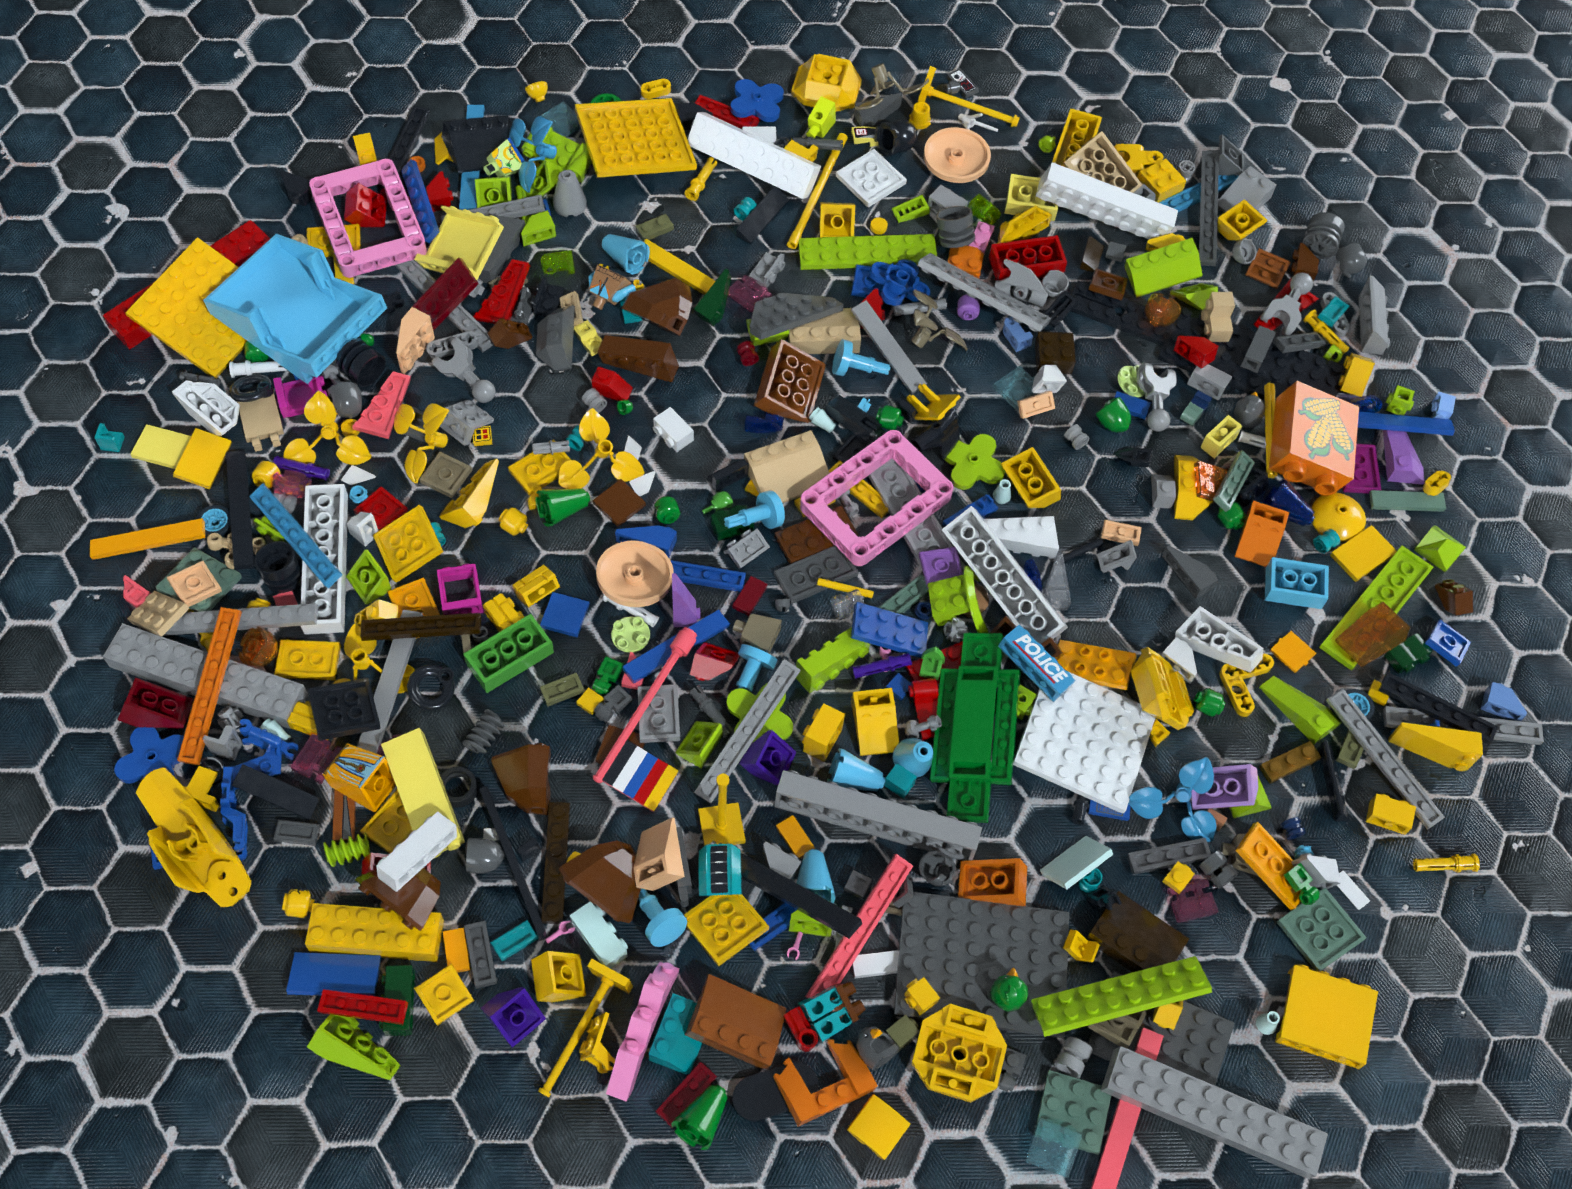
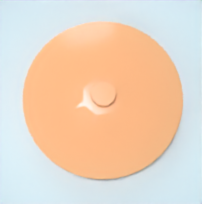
M958 127L945 128L935 132L927 140L924 149V161L927 168L938 178L953 183H966L978 179L987 171L991 158L990 148L979 134Z
M625 541L611 546L601 555L597 563L596 580L600 590L610 600L623 606L645 607L660 601L667 595L672 586V574L674 572L670 559L658 547L642 541Z

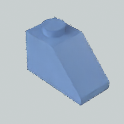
M1492 682L1485 690L1481 710L1512 721H1521L1526 716V710L1511 688L1505 687L1501 683Z

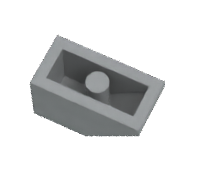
M1152 474V506L1155 508L1171 509L1176 498L1175 481L1170 475Z

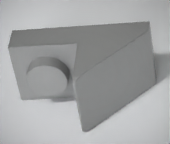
M1132 540L1097 554L1101 571L1104 573L1120 566L1128 570L1137 558Z

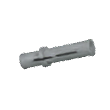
M946 299L934 300L938 308H932L931 312L946 309ZM922 302L893 306L894 316L913 314L915 309L921 312H927L928 310L927 305Z

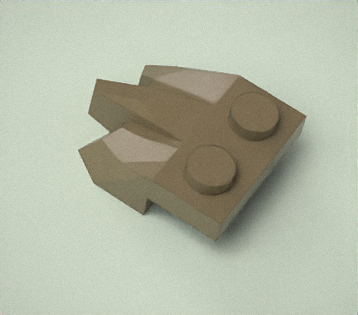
M1146 1011L1089 1025L1088 1028L1116 1045L1128 1049L1146 1016Z

